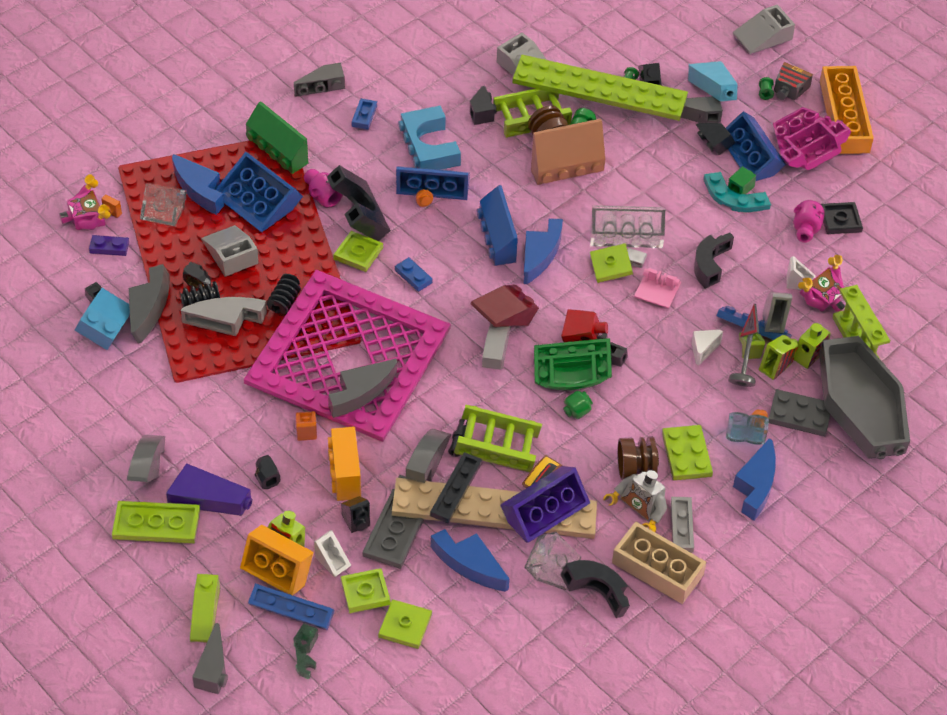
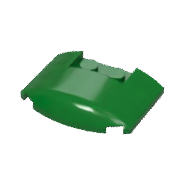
M610 338L534 345L535 384L553 390L575 391L596 386L611 378Z

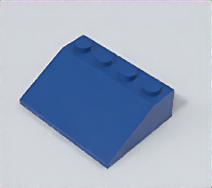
M247 152L243 154L215 189L223 193L224 203L261 232L291 212L303 198L295 188Z

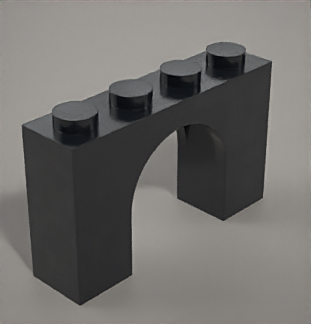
M340 165L327 176V179L333 190L344 195L354 204L344 214L350 227L369 238L380 241L391 230L367 181Z

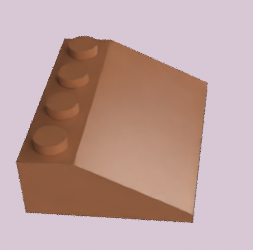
M601 119L533 132L531 172L537 185L604 171L605 148Z

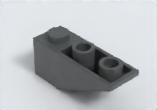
M341 63L323 65L294 82L295 97L345 89V76Z
M713 96L687 98L681 118L698 123H721L723 110L720 101Z

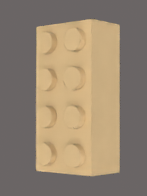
M636 521L614 548L612 564L681 604L685 602L704 576L707 563Z

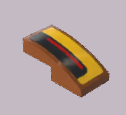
M545 455L522 483L523 487L528 488L563 465Z

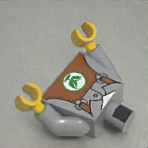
M652 470L624 478L614 488L616 490L614 493L606 494L603 497V500H607L610 496L612 497V503L609 504L611 506L618 502V496L621 495L620 499L647 521H650L642 525L646 528L649 526V529L653 532H656L655 524L659 523L667 510L666 489L657 481L658 474Z

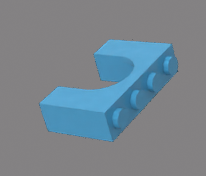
M441 105L401 113V121H398L399 129L403 131L404 142L408 143L409 154L413 155L415 168L442 170L461 166V152L456 141L429 145L419 139L424 134L445 130L446 117Z

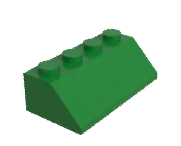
M260 101L246 123V136L250 141L257 144L262 151L264 150L273 160L280 163L284 169L293 174L309 164L307 138Z

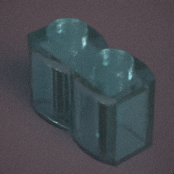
M740 412L729 413L726 439L733 442L746 441L755 445L765 444L769 418L762 415L749 416Z

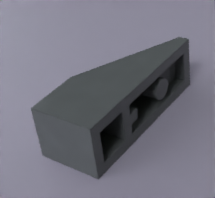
M218 623L214 625L192 676L194 688L219 694L221 687H225L228 680L225 670L220 624Z

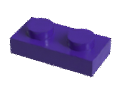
M92 235L89 252L90 254L126 256L130 243L129 238Z

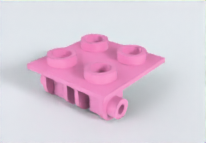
M645 268L643 272L644 277L634 297L669 309L681 285V281L676 276H667V273L662 275L661 271L657 274L658 271Z

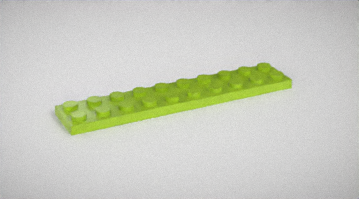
M521 55L512 79L513 84L680 121L688 91L527 55Z

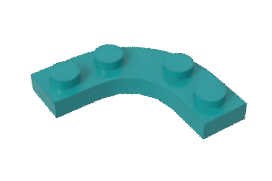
M721 172L704 174L703 180L708 192L719 205L724 204L736 212H756L771 208L766 192L754 194L735 193L726 185Z

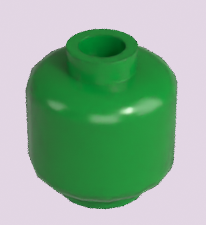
M575 391L564 399L565 407L563 410L569 418L572 416L575 419H580L592 410L591 405L593 402L585 391Z

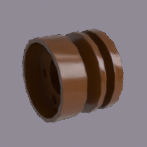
M549 105L536 110L528 120V128L532 135L533 132L569 125L559 108Z
M653 436L647 437L646 442L644 437H640L638 446L635 445L632 437L618 439L617 458L621 480L637 474V470L640 473L649 470L658 472L659 454Z

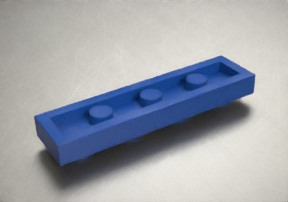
M725 306L718 310L716 316L744 328L749 314H740L736 312L735 308ZM758 321V334L772 340L781 335H786L791 339L792 335L788 333V330L785 329L784 333L765 332V321Z
M256 583L248 601V604L324 630H328L335 611L333 608Z

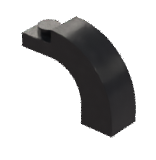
M730 232L720 235L716 239L709 235L697 247L694 273L699 283L705 289L720 282L722 269L713 258L732 249L734 236Z
M577 560L566 563L560 575L569 592L581 588L596 590L607 600L616 618L624 616L630 606L628 598L623 594L627 584L614 570L604 564L590 560Z

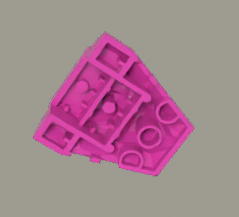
M801 107L773 123L781 158L789 166L802 167L806 170L815 168L840 154V144L846 142L851 133L850 128L842 121H831L829 116L820 117L818 112L805 107Z

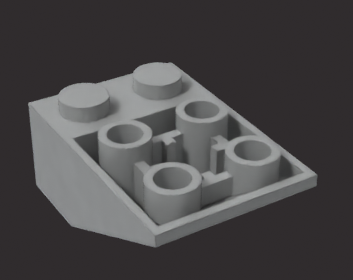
M777 4L760 11L736 29L733 35L752 54L792 40L795 24Z
M522 32L497 47L496 62L513 76L521 55L547 60L535 42Z
M235 225L201 238L224 276L259 264L257 247L250 236Z

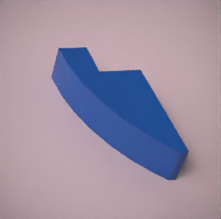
M173 154L174 173L182 189L198 205L217 215L224 206L223 193L215 190L220 184L219 173Z
M549 218L548 232L526 231L524 284L532 282L541 275L554 259L561 242L563 219Z
M768 439L735 475L733 483L735 489L747 496L743 502L741 513L753 521L756 520L767 503L774 480L776 456L773 440Z
M445 529L431 535L432 550L455 572L482 586L504 592L509 590V577L477 533L456 544Z

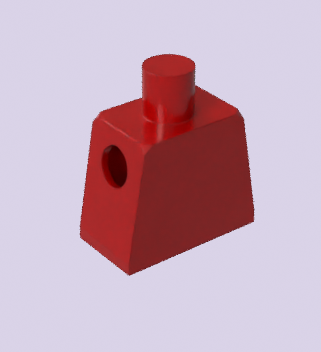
M568 309L561 337L563 342L595 340L598 334L608 333V323L599 322L595 312Z

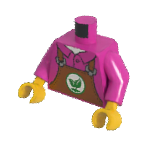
M88 174L85 177L87 185H84L73 198L67 201L68 211L59 213L62 224L72 221L77 230H94L96 227L105 226V219L110 218L111 215L109 212L110 208L105 204L100 206L94 190H91V187L96 188L98 186V181L93 175Z
M841 255L830 257L828 264L832 265V267H828L813 280L811 278H803V282L798 283V288L802 289L799 293L805 298L807 305L817 308L822 312L830 306L836 312H840L845 308V305L840 300L842 295L839 292L841 288H844L839 267L843 261Z

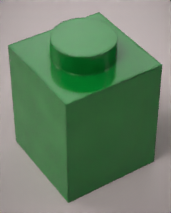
M742 166L729 178L728 187L735 193L747 194L755 187L756 175Z

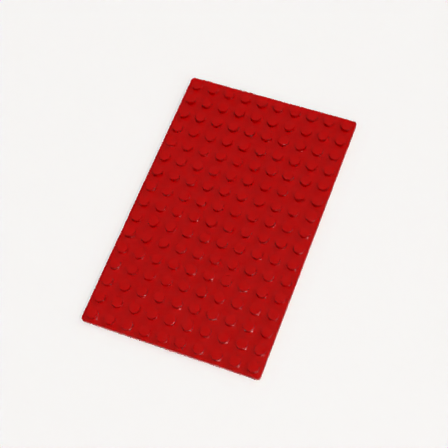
M250 140L176 155L218 172L221 183L243 154L247 152L295 188L303 198L291 212L263 232L259 231L225 203L216 215L194 202L177 181L173 169L172 155L124 164L118 167L148 283H150V267L164 264L170 274L168 298L158 322L172 376L176 383L252 367L286 316L276 314L267 307V314L262 324L244 320L236 336L182 323V304L179 291L182 293L183 288L186 287L188 292H190L191 286L183 280V270L190 262L203 267V270L212 278L211 285L216 281L220 298L246 297L266 300L267 303L268 298L283 274H291L299 279L301 291L298 293V296L315 270L341 279L314 199L310 195L309 185L304 181L305 173L303 168L293 174L290 173ZM235 225L250 236L257 247L259 264L224 276L201 238ZM332 299L322 301L324 307L334 305ZM336 299L337 304L343 303V301ZM319 303L314 310L321 308ZM349 306L339 308L341 314L351 312ZM336 309L326 311L328 317L338 315ZM323 312L314 314L316 321L325 319ZM309 316L306 323L312 322L311 316ZM353 316L343 318L345 324L355 322ZM340 319L330 321L333 328L342 325ZM327 323L319 324L318 328L322 331L329 329ZM314 326L305 328L307 334L315 333L316 329ZM357 326L347 328L349 334L359 332ZM344 329L335 332L337 338L346 336ZM300 330L296 337L303 336L302 330ZM331 333L322 335L324 341L333 339ZM318 336L309 338L311 345L320 343ZM361 337L326 345L327 351L360 344ZM306 340L296 342L298 348L308 346ZM293 343L287 351L294 350ZM323 347L313 349L314 353L324 351ZM309 350L300 352L301 356L311 354ZM297 354L288 355L287 359L296 358Z

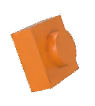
M106 194L101 198L102 205L105 204L110 208L109 212L112 216L118 218L122 214L120 201Z

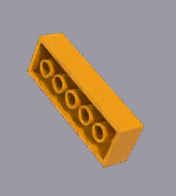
M823 66L819 82L827 116L830 117L831 121H842L851 131L847 141L840 144V154L870 153L874 137L857 67Z

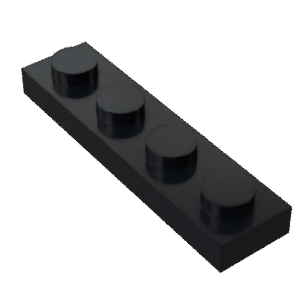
M465 452L463 453L431 509L430 517L449 524L482 465V459Z

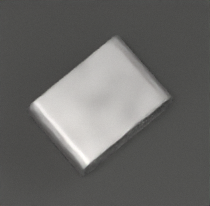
M628 248L627 251L631 265L642 268L647 258V253Z

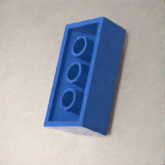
M743 111L726 127L736 142L728 150L740 168L743 166L756 175V181L773 177L786 165L756 119Z
M397 166L396 194L416 196L420 190L425 189L430 191L433 197L467 200L470 172Z
M498 185L480 200L479 208H477V217L481 219V231L486 234L484 235L486 246L489 245V258L493 259L495 266L516 263L518 237L502 185Z

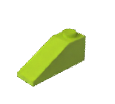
M197 574L190 642L207 643L214 628L220 593L218 575Z

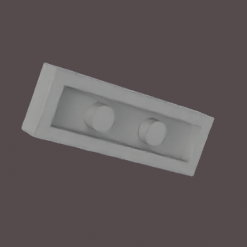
M671 497L672 542L693 553L692 497Z

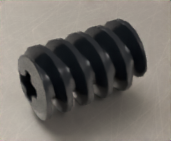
M283 274L267 300V307L276 314L286 315L291 308V304L294 303V299H296L301 291L299 279L291 274Z
M216 281L212 283V287L209 283H205V289L199 284L197 290L194 286H191L190 292H188L186 287L183 288L182 293L179 291L182 308L200 301L220 298Z

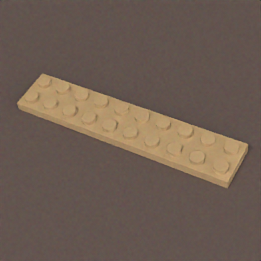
M396 478L392 516L440 521L430 517V511L446 483L431 481L422 483L412 479ZM469 486L450 522L513 529L507 522L500 504L519 492ZM589 500V505L545 533L594 539L597 501Z

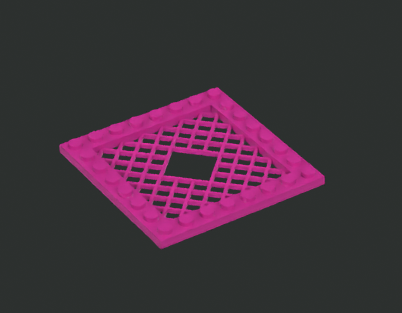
M315 270L245 376L244 384L310 412L315 411L317 415L346 427H355V431L383 442L451 329V324ZM332 299L334 305L324 307L322 301ZM336 299L343 301V303L337 304ZM319 303L321 308L314 310ZM349 306L351 312L341 314L339 308ZM352 306H355L360 309L354 311ZM336 309L338 315L328 317L326 311ZM323 312L325 319L316 321L314 314ZM369 312L377 316L371 318ZM366 313L368 319L358 321L356 315ZM309 316H311L312 322L306 323ZM353 316L355 322L345 324L343 318ZM340 319L342 325L333 328L330 321ZM382 319L384 326L375 328L373 322ZM386 319L394 323L388 324ZM327 323L329 329L320 331L318 325ZM370 323L372 329L362 331L360 325ZM314 326L316 332L307 334L305 328ZM357 326L359 332L349 334L347 328ZM399 326L401 333L392 335L390 328ZM403 326H404V327H407V328H409V329H411V330L405 331L404 328H403ZM344 329L346 336L337 338L335 332ZM300 330H302L303 336L296 337ZM387 330L389 336L379 338L377 332ZM331 333L333 339L324 341L322 335ZM374 333L376 339L366 341L364 335ZM416 333L418 340L409 342L407 335ZM318 336L320 343L311 345L309 338ZM361 336L372 364H375L373 356L379 354L383 355V361L391 359L400 361L402 367L397 368V373L400 372L397 379L394 377L393 382L387 386L391 387L389 392L387 393L385 389L383 391L385 396L374 398L366 404H374L376 410L366 412L364 406H362L361 410L357 409L345 415L332 417L328 407L329 391L343 390L338 379L340 372L336 373L326 345ZM404 337L406 343L396 345L394 339ZM306 340L308 346L298 348L296 342ZM391 340L393 346L383 348L381 342ZM293 343L294 350L287 351ZM378 343L380 350L371 352L369 345ZM417 344V346L415 347V349H414V351H413V349H412L411 346ZM323 347L325 353L315 355L313 349ZM408 347L410 353L401 356L398 349ZM309 350L311 357L302 359L300 352ZM395 350L397 357L388 359L386 352ZM297 354L299 360L289 362L287 356ZM326 357L328 364L319 366L317 359ZM284 358L285 364L278 365L281 359ZM409 358L406 364H404L403 360ZM314 361L316 367L306 369L304 363ZM300 364L302 371L293 373L290 366ZM288 368L289 374L279 376V369ZM331 368L333 374L323 377L321 370ZM318 371L320 378L310 380L308 373ZM305 375L307 381L297 384L295 377ZM335 378L337 385L327 387L325 381ZM322 382L324 388L314 391L312 384ZM383 401L380 407H378L377 402Z

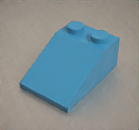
M101 288L81 317L74 331L108 350L130 316V306L127 302Z

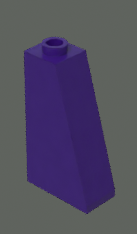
M188 463L185 464L166 492L167 503L200 505V510L239 516H242L245 510L251 507L253 501L249 488Z

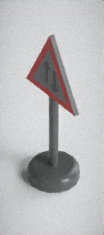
M755 303L740 335L741 338L748 336L741 373H732L728 379L732 384L745 387H754L756 383L754 377L746 375L753 334L759 333L757 306Z

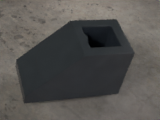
M659 63L638 65L640 81L662 86Z
M482 86L470 100V116L474 125L494 122V114H497L496 105L492 104L491 93L487 92L485 86Z
M722 123L696 124L699 129L697 134L703 141L706 139L708 141L706 143L708 148L712 152L715 150L718 155L736 143Z
M358 496L341 503V514L351 533L362 531L370 526V503L368 499Z

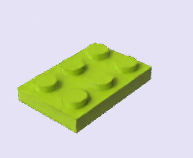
M701 425L662 428V436L673 481L712 477L713 470Z

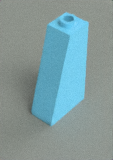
M722 61L688 64L689 82L720 102L737 100L738 84Z

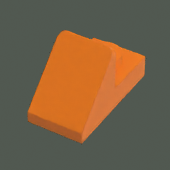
M315 411L296 412L298 441L317 439Z

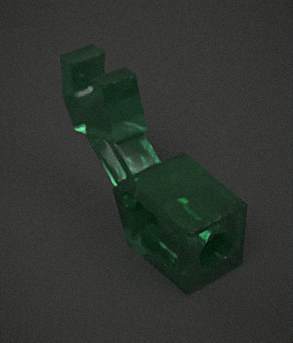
M303 623L293 638L297 658L295 668L299 676L310 679L311 671L306 670V668L310 667L315 670L316 662L309 655L306 656V654L311 652L318 639V629ZM301 640L306 641L307 644H304V645H303V644L301 643Z

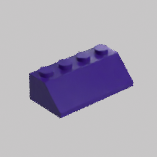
M561 466L503 502L500 506L510 526L526 543H529L589 505L590 501L576 467Z

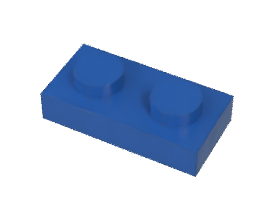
M360 98L352 119V127L369 130L377 108V101Z
M410 257L395 265V271L418 292L433 283V278Z

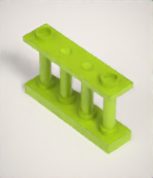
M532 89L493 98V104L496 105L497 111L502 110L506 119L504 121V135L506 138L531 133L528 128V120L531 115H529L525 107L526 105L535 104L538 110L543 107L541 102L551 100L552 105L559 108L568 124L572 121V110L570 107L562 109L558 101V93L540 89ZM518 107L522 117L513 119L509 109Z
M858 285L841 288L839 292L846 305L844 311L833 313L832 318L844 338L859 336L877 355L878 346L888 344L891 340Z
M465 405L462 419L468 420L464 437L458 436L454 453L463 455L465 452L482 459V461L531 472L536 460V455L530 454L532 438H538L542 424L478 408L477 406ZM475 422L487 425L483 442L472 439ZM494 427L506 430L503 447L491 444ZM514 432L525 435L522 452L510 449Z

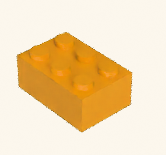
M355 427L331 429V437H327L332 493H336L337 501L351 500L361 496V475Z
M261 524L247 536L240 569L287 594L294 595L305 586L314 552Z

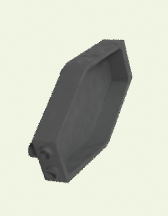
M859 336L823 340L819 351L823 399L826 410L868 459H884L886 456L905 454L910 444V434L904 389L901 382Z

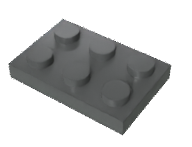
M775 390L768 419L769 424L826 436L830 413L826 410L824 400L783 390Z

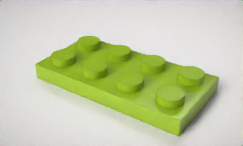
M118 501L112 539L195 544L200 505Z

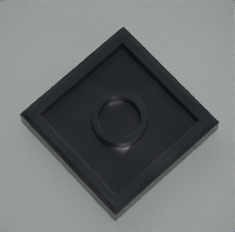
M855 202L821 204L825 212L823 223L827 234L862 232L863 226Z

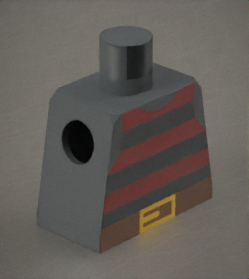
M784 62L775 81L774 91L777 98L784 100L788 97L796 100L811 87L813 74Z

